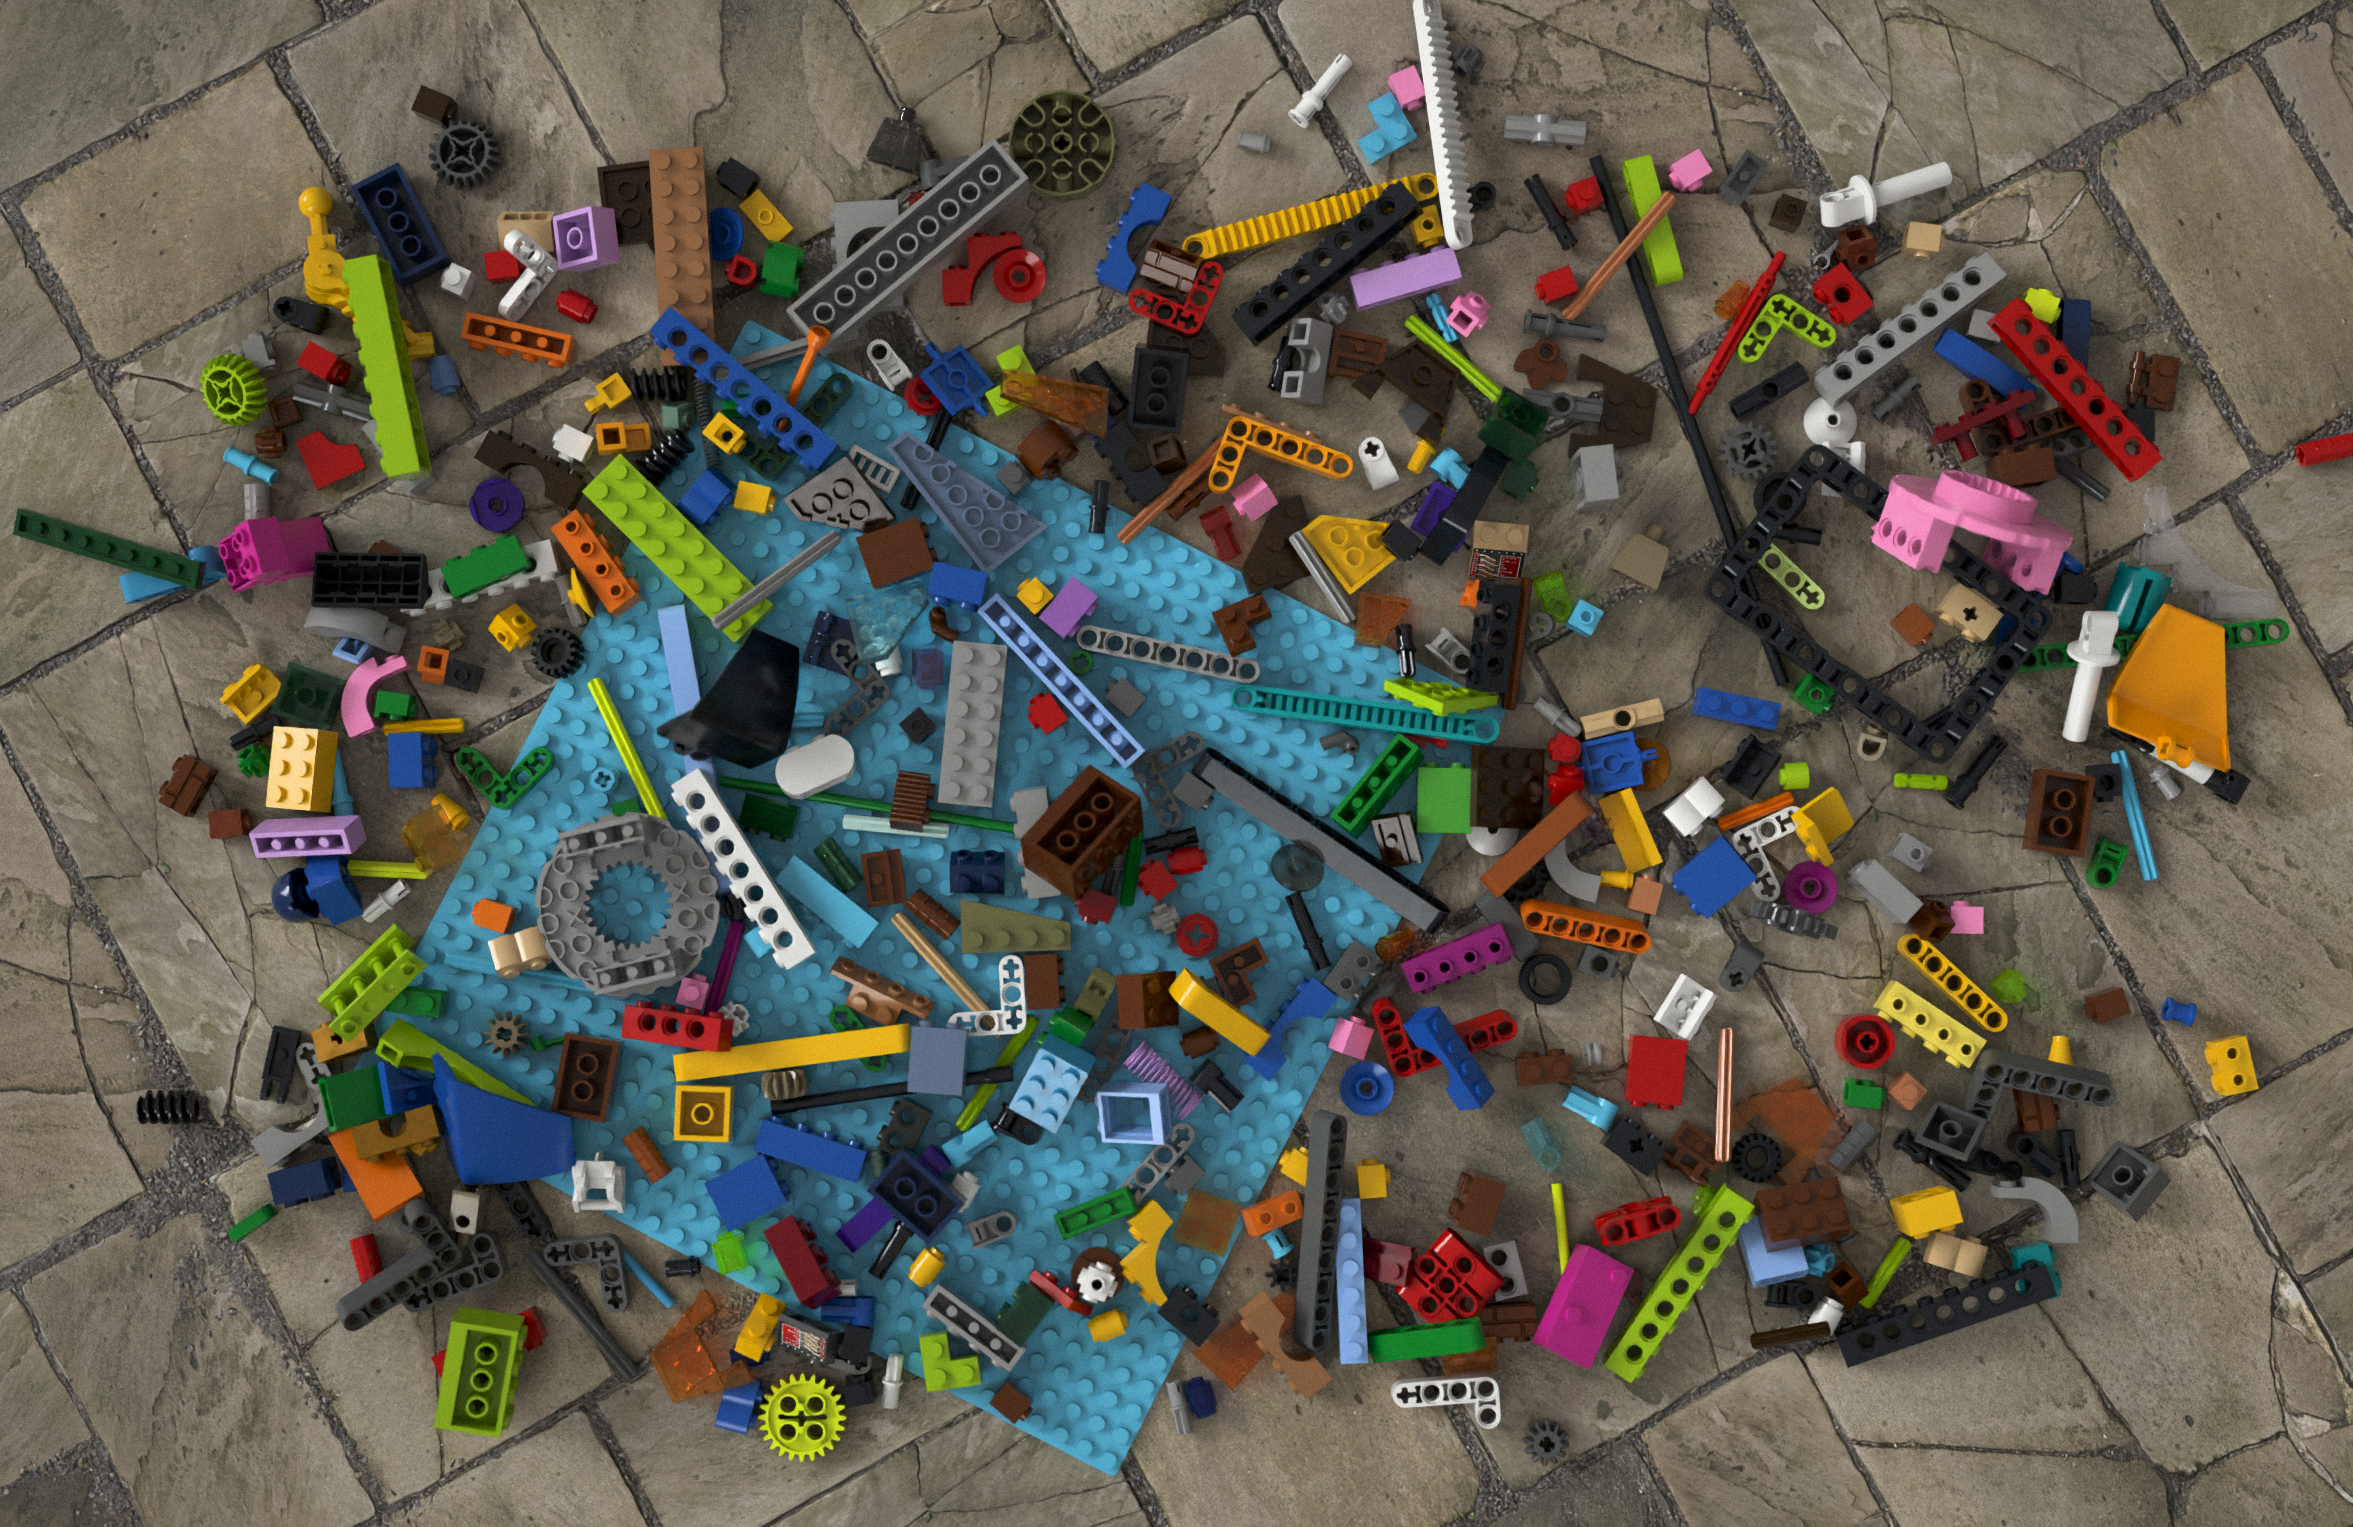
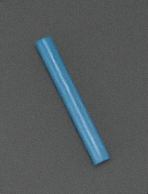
M623 1248L626 1267L669 1309L676 1300Z

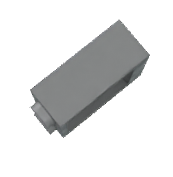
M1876 860L1856 861L1847 871L1850 875L1845 881L1894 924H1906L1923 905L1914 894Z

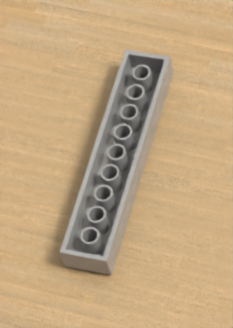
M992 138L788 307L786 311L789 318L806 337L813 325L822 326L830 331L831 337L827 346L819 350L820 354L826 357L1029 188V178L999 143Z

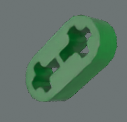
M268 1203L230 1228L227 1232L233 1242L236 1243L277 1216L278 1212L272 1203Z

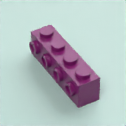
M1501 920L1406 958L1402 961L1401 966L1413 994L1421 991L1422 995L1436 990V985L1445 981L1449 985L1461 980L1460 975L1469 971L1471 975L1480 973L1487 969L1485 965L1496 962V965L1505 963L1512 959L1510 955L1514 954L1516 949L1504 921Z

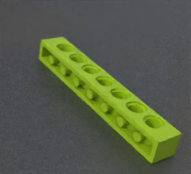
M1724 1182L1603 1356L1602 1360L1605 1367L1629 1383H1632L1635 1377L1639 1379L1647 1368L1645 1363L1650 1356L1654 1357L1659 1352L1662 1346L1660 1341L1665 1334L1670 1335L1678 1323L1676 1319L1681 1311L1685 1313L1693 1302L1691 1297L1695 1291H1700L1708 1281L1707 1274L1711 1268L1716 1269L1724 1257L1722 1253L1727 1245L1731 1247L1739 1236L1737 1231L1743 1223L1747 1224L1752 1219L1755 1213L1753 1210L1755 1205L1752 1200ZM1725 1212H1730L1734 1215L1732 1221L1727 1224L1721 1223L1719 1221L1720 1216ZM1708 1235L1718 1236L1716 1244L1712 1246L1704 1244V1239ZM1693 1257L1703 1259L1702 1264L1697 1268H1692L1688 1265ZM1678 1279H1684L1687 1281V1285L1684 1289L1677 1290L1673 1288L1674 1282ZM1663 1301L1672 1303L1671 1309L1666 1312L1659 1311L1657 1308ZM1652 1323L1657 1328L1653 1333L1647 1334L1642 1331L1644 1325ZM1637 1345L1641 1348V1351L1638 1355L1632 1356L1627 1353L1628 1348Z

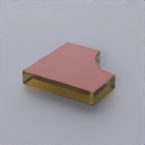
M320 430L295 441L314 485L319 491L368 469L359 447L355 443L345 446L334 444Z

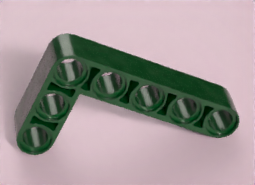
M843 373L832 374L802 407L799 413L822 430L853 394L852 382ZM838 381L847 382V388L842 393H836L833 390L835 383ZM820 401L829 402V408L824 413L816 412V405ZM727 418L746 433L747 436L744 438L747 441L746 444L752 443L756 447L755 452L750 456H744L742 451L736 455L767 481L778 479L799 456L794 450L791 454L782 453L778 445L780 441L778 437L765 448L736 421ZM790 421L786 425V427L781 431L782 433H786L791 430L792 421ZM733 436L731 438L723 439L725 442H729L733 438ZM806 436L800 440L799 445L802 450L813 440L812 437ZM774 461L776 464L775 470L769 474L763 473L764 463Z

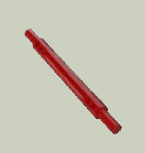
M1777 251L1766 272H1762L1696 387L1698 389L1690 402L1689 413L1695 416L1706 396L1711 395L1776 281L1775 276L1787 257L1785 253Z

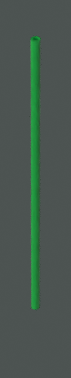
M721 776V787L788 797L777 784ZM819 792L803 799L891 814L892 803L826 792ZM931 809L930 820L1014 834L1013 822Z

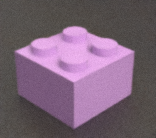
M588 206L552 217L559 270L584 272L620 262L613 208Z

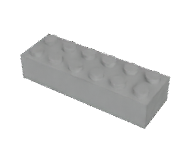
M964 641L953 642L938 803L994 808L1009 647L1006 645Z

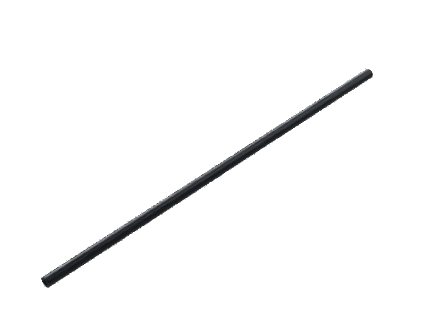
M1598 155L1589 159L1620 245L1629 235V231L1602 155ZM1635 250L1625 263L1728 551H1730L1739 538L1696 418L1689 413L1690 401ZM1749 570L1740 582L1742 590L1752 599L1761 602ZM1759 614L1756 617L1755 623L1757 627L1766 629L1769 625L1766 615ZM1760 638L1776 685L1780 686L1790 682L1780 653Z

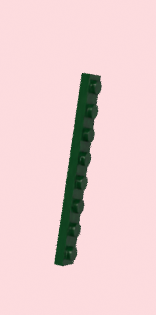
M25 508L17 509L13 535L189 588L201 589L206 562Z

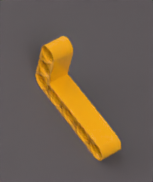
M1238 416L1231 419L1227 425L1209 475L1208 484L1211 491L1216 494L1227 493L1232 487L1246 448L1336 481H1343L1349 477L1353 469V462L1348 455ZM1241 424L1246 428L1247 432L1245 435L1238 437L1232 433V427ZM1268 434L1272 442L1267 446H1262L1257 441L1258 435ZM1285 443H1293L1297 448V452L1293 455H1287L1284 453L1282 446ZM1228 449L1234 450L1237 453V459L1228 462L1224 460L1222 453ZM1311 452H1318L1322 456V462L1312 464L1307 456ZM1343 461L1348 469L1345 473H1337L1333 469V463ZM1222 474L1226 476L1228 484L1224 487L1216 486L1213 482V478L1216 475Z

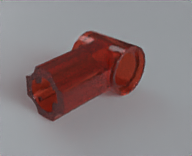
M1224 505L1199 515L1207 537L1211 538L1221 563L1242 554Z

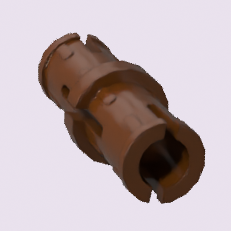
M1208 475L1204 476L1190 490H1184L1183 496L1166 508L1167 513L1175 522H1178L1193 507H1199V502L1212 492L1208 484Z

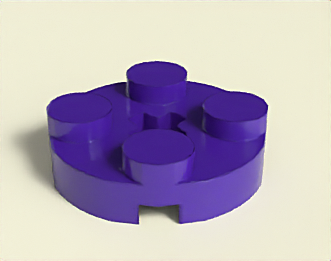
M491 478L481 482L476 487V491L471 496L469 507L475 522L486 530L499 533L511 530L523 520L525 499L520 489L512 482L501 478ZM496 498L500 502H504L500 512L491 509V505L494 504V499Z

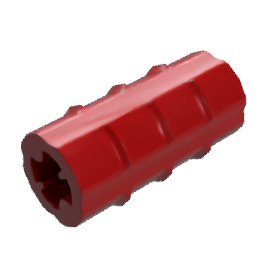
M2353 433L2335 435L2334 437L2298 444L2296 455L2300 466L2318 465L2319 463L2332 462L2333 460L2353 456Z
M373 1233L349 1240L361 1285L383 1271L377 1248L378 1245Z

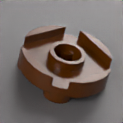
M1102 1246L1085 1249L1075 1259L1071 1270V1280L1075 1290L1081 1297L1084 1293L1079 1292L1081 1284L1077 1283L1083 1267L1088 1269L1090 1262L1097 1264V1261L1111 1266V1271L1116 1273L1114 1281L1118 1282V1285L1112 1296L1113 1298L1120 1292L1125 1280L1121 1273L1124 1269L1119 1264L1122 1259L1112 1250ZM1096 1279L1092 1282V1286L1099 1289L1102 1287V1282H1097ZM1107 1296L1105 1301L1111 1299V1297Z

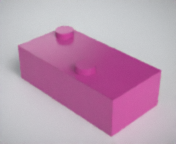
M1576 1243L1532 1343L1576 1366L1590 1370L1634 1269L1590 1246Z

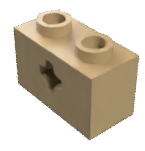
M1961 583L1952 586L1935 610L1940 615V621L1949 627L1955 626L1962 631L1961 635L1972 643L1975 641L1978 643L1985 641L2003 616L2001 612ZM1969 610V617L1972 619L1965 620L1966 614L1964 611Z

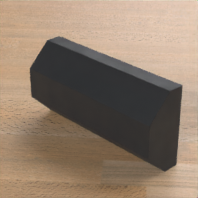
M315 552L311 605L318 608L423 609L428 597L429 582L426 556L424 554Z

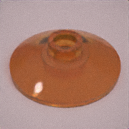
M1651 738L1636 739L1637 746L1641 751L1657 748L1658 753L1649 755L1658 754L1659 759L1650 760L1652 762L1650 770L1646 767L1647 761L1643 762V774L1646 784L1631 788L1642 792L1656 790L1669 777L1671 771L1669 753L1657 740Z

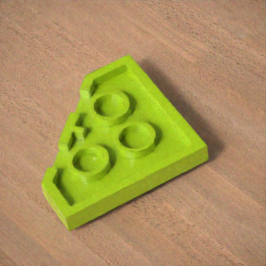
M1403 677L1384 681L1383 690L1394 694L1393 697L1395 699L1409 700L1413 702V706L1433 710L1432 713L1437 716H1448L1452 712L1467 713V710L1471 709L1485 710V707L1496 706L1498 701V695L1492 692L1452 687L1451 683L1430 681L1429 684L1414 682L1413 678Z

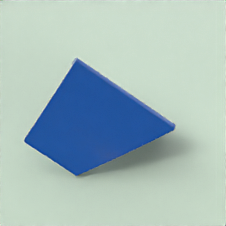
M439 1053L432 1055L436 1078L433 1082V1089L437 1096L435 1103L442 1117L447 1156L462 1183L466 1185H485L525 1181L572 1170V1166L576 1165L572 1125L569 1115L518 1102L459 1081L448 1063Z

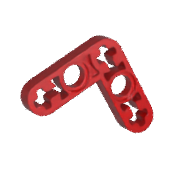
M1210 261L1203 264L1184 306L1140 288L1132 291L1129 295V307L1137 315L1183 335L1194 336L1200 331L1221 285L1223 269L1217 262ZM1212 268L1216 269V275L1219 276L1218 278H1212L1209 284L1210 288H1214L1213 291L1205 286L1198 285L1199 282L1203 285L1205 284L1207 274L1204 272L1205 270L1210 271ZM1204 292L1207 294L1208 302L1203 306L1196 305L1193 302L1195 293ZM1144 295L1145 302L1151 305L1153 300L1158 302L1154 306L1153 314H1149L1150 307L1142 305L1140 308H1137L1136 301L1133 299ZM1163 305H1167L1172 308L1173 315L1169 319H1161L1157 314L1158 309ZM1179 310L1182 312L1180 314L1181 318L1188 320L1190 317H1193L1194 323L1197 326H1191L1188 330L1185 329V323L1178 320L1177 325L1172 323L1175 321L1177 311Z

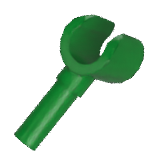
M541 1034L529 1040V1043L534 1051L541 1052L553 1045L564 1043L565 1036L545 1041Z

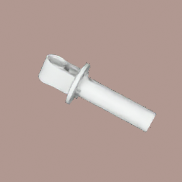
M1940 162L1871 185L1862 175H1855L1851 177L1848 188L1828 192L1820 197L1821 223L1826 227H1837L1858 219L1862 224L1870 225L1876 219L1877 208L1950 185L1952 182L1951 170L1946 162Z
M2086 611L2082 618L2079 640L2072 641L2067 646V654L2072 659L2078 661L2062 736L2067 740L2083 742L2087 739L2103 667L2113 666L2119 662L2120 653L2112 647L2118 630V616L2115 611Z

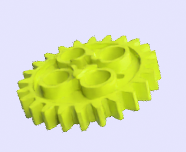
M805 1371L801 1373L800 1379H797L796 1375L791 1373L790 1382L782 1377L780 1379L781 1387L776 1384L771 1386L774 1394L765 1393L764 1397L769 1403L760 1404V1408L766 1411V1413L758 1416V1419L766 1421V1423L759 1427L760 1430H768V1433L763 1438L764 1441L772 1439L774 1442L770 1449L772 1450L779 1446L781 1448L779 1451L780 1457L786 1451L789 1452L790 1461L794 1458L795 1454L799 1455L800 1462L804 1461L807 1454L812 1461L816 1458V1452L822 1457L825 1456V1446L833 1450L835 1445L832 1439L840 1441L842 1438L836 1431H844L846 1428L844 1424L840 1423V1421L847 1418V1414L840 1413V1410L846 1407V1403L837 1402L842 1393L834 1395L832 1391L836 1385L833 1384L827 1388L825 1386L827 1378L824 1377L818 1382L816 1381V1373L810 1379H807ZM792 1397L796 1401V1408L787 1409L783 1405V1398ZM819 1397L823 1401V1408L814 1409L810 1405V1398ZM801 1411H804L805 1416L824 1414L827 1418L809 1417L803 1423L800 1417L780 1419L779 1415L798 1416ZM791 1424L794 1426L796 1434L791 1437L786 1436L782 1430L783 1425ZM813 1424L821 1426L823 1435L819 1437L813 1436L810 1433V1426Z

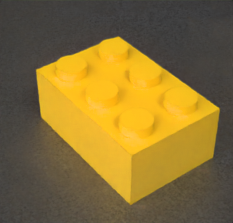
M274 726L266 807L330 813L339 732Z

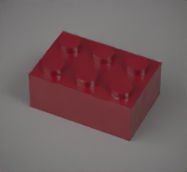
M790 1215L763 1231L801 1304L815 1310L842 1294L839 1287L842 1284L841 1279L835 1270H830L827 1264L830 1260L829 1256L822 1246L818 1247L815 1238L818 1236L810 1223L806 1224L804 1219H798Z

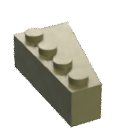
M960 899L962 954L1072 950L1071 922Z

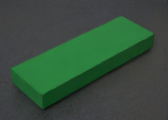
M1127 1185L1058 1212L1053 1216L1063 1240L1135 1213L1139 1209L1131 1189Z

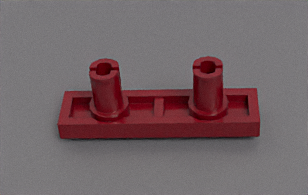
M2022 388L2006 395L2008 400L1999 404L1998 400H1994L1982 406L1984 411L1975 415L1973 411H1970L1958 417L1959 423L1950 426L1949 422H1946L1934 428L1935 434L1928 437L1931 446L1934 447L1947 440H1954L1963 462H1966L1979 455L1969 435L1970 430L1999 417V419L2003 418L2012 440L2028 433L2018 410H2020L2019 407L2037 399L2033 389L2023 392Z

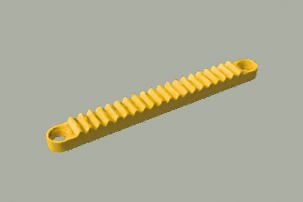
M1429 172L1410 177L1406 176L1402 179H1394L1391 182H1384L1380 185L1376 184L1369 188L1365 187L1361 190H1354L1350 193H1343L1328 199L1324 198L1317 202L1313 201L1309 204H1302L1287 210L1283 209L1276 213L1272 212L1268 215H1261L1258 218H1250L1235 224L1231 223L1227 226H1220L1217 229H1209L1206 232L1187 237L1183 242L1182 250L1188 252V246L1191 243L1197 242L1203 247V252L1199 256L1204 258L1203 262L1340 226L1348 218H1353L1360 213L1366 203L1375 201L1380 197L1386 187L1396 184L1398 181L1404 184L1419 204L1429 202L1435 199L1439 192L1437 177ZM1424 180L1431 181L1434 185V190L1430 194H1424L1420 191L1419 184ZM1388 208L1384 213L1392 212L1395 208Z

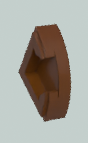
M1638 1268L1634 1269L1624 1292V1297L1631 1306H1634L1639 1300L1643 1287V1278Z

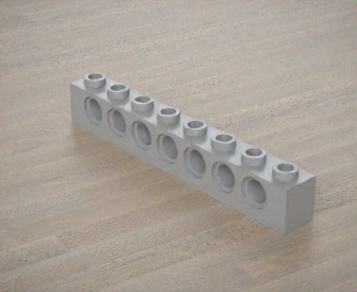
M1987 251L1979 257L1978 255L1971 257L1965 263V267L1958 273L1955 270L1948 274L1943 280L1944 283L1939 287L1935 288V286L1929 288L1923 293L1922 299L1917 303L1910 302L1900 311L1901 314L1894 320L1892 318L1885 320L1879 326V331L1873 335L1868 333L1858 341L1857 347L1851 351L1846 349L1836 358L1837 361L1831 366L1824 365L1815 373L1816 377L1814 378L1813 387L1832 409L1848 400L2004 285L2007 274ZM1966 279H1975L1978 285H1969ZM1952 294L1956 296L1957 300L1948 301L1944 295ZM1932 310L1936 315L1927 317L1923 314V311ZM1909 325L1913 327L1915 331L1907 333L1904 332L1901 329V327ZM1889 341L1893 347L1883 348L1880 342ZM1860 357H1868L1872 362L1870 364H1862L1858 359ZM1840 372H1845L1849 374L1851 378H1849L1848 380H1841L1837 377V374Z

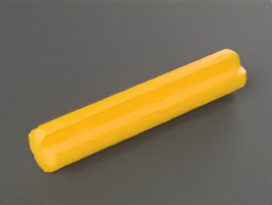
M462 718L385 722L383 728L385 736H388V733L413 732L447 734L463 733L465 723Z

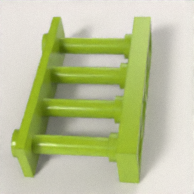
M396 923L389 927L317 998L321 1006L337 1017L328 1025L329 1028L348 1043L427 967L423 960L409 950L416 943L414 938Z

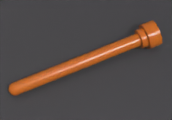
M813 325L808 332L807 343L809 347L786 398V402L793 408L797 403L818 351L826 347L830 340V331L822 326ZM784 419L779 423L780 432L786 427L789 419Z

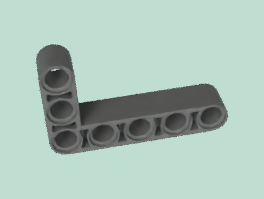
M1988 1049L1981 1054L1963 1106L1966 1112L1987 1119V1126L1991 1122L2004 1086L2097 1107H2106L2112 1104L2115 1100V1092L2111 1079L2106 1073L1999 1049Z
M413 1199L404 1208V1214L413 1232L423 1244L337 1302L336 1311L346 1330L357 1331L460 1262L462 1254L453 1236L424 1199Z

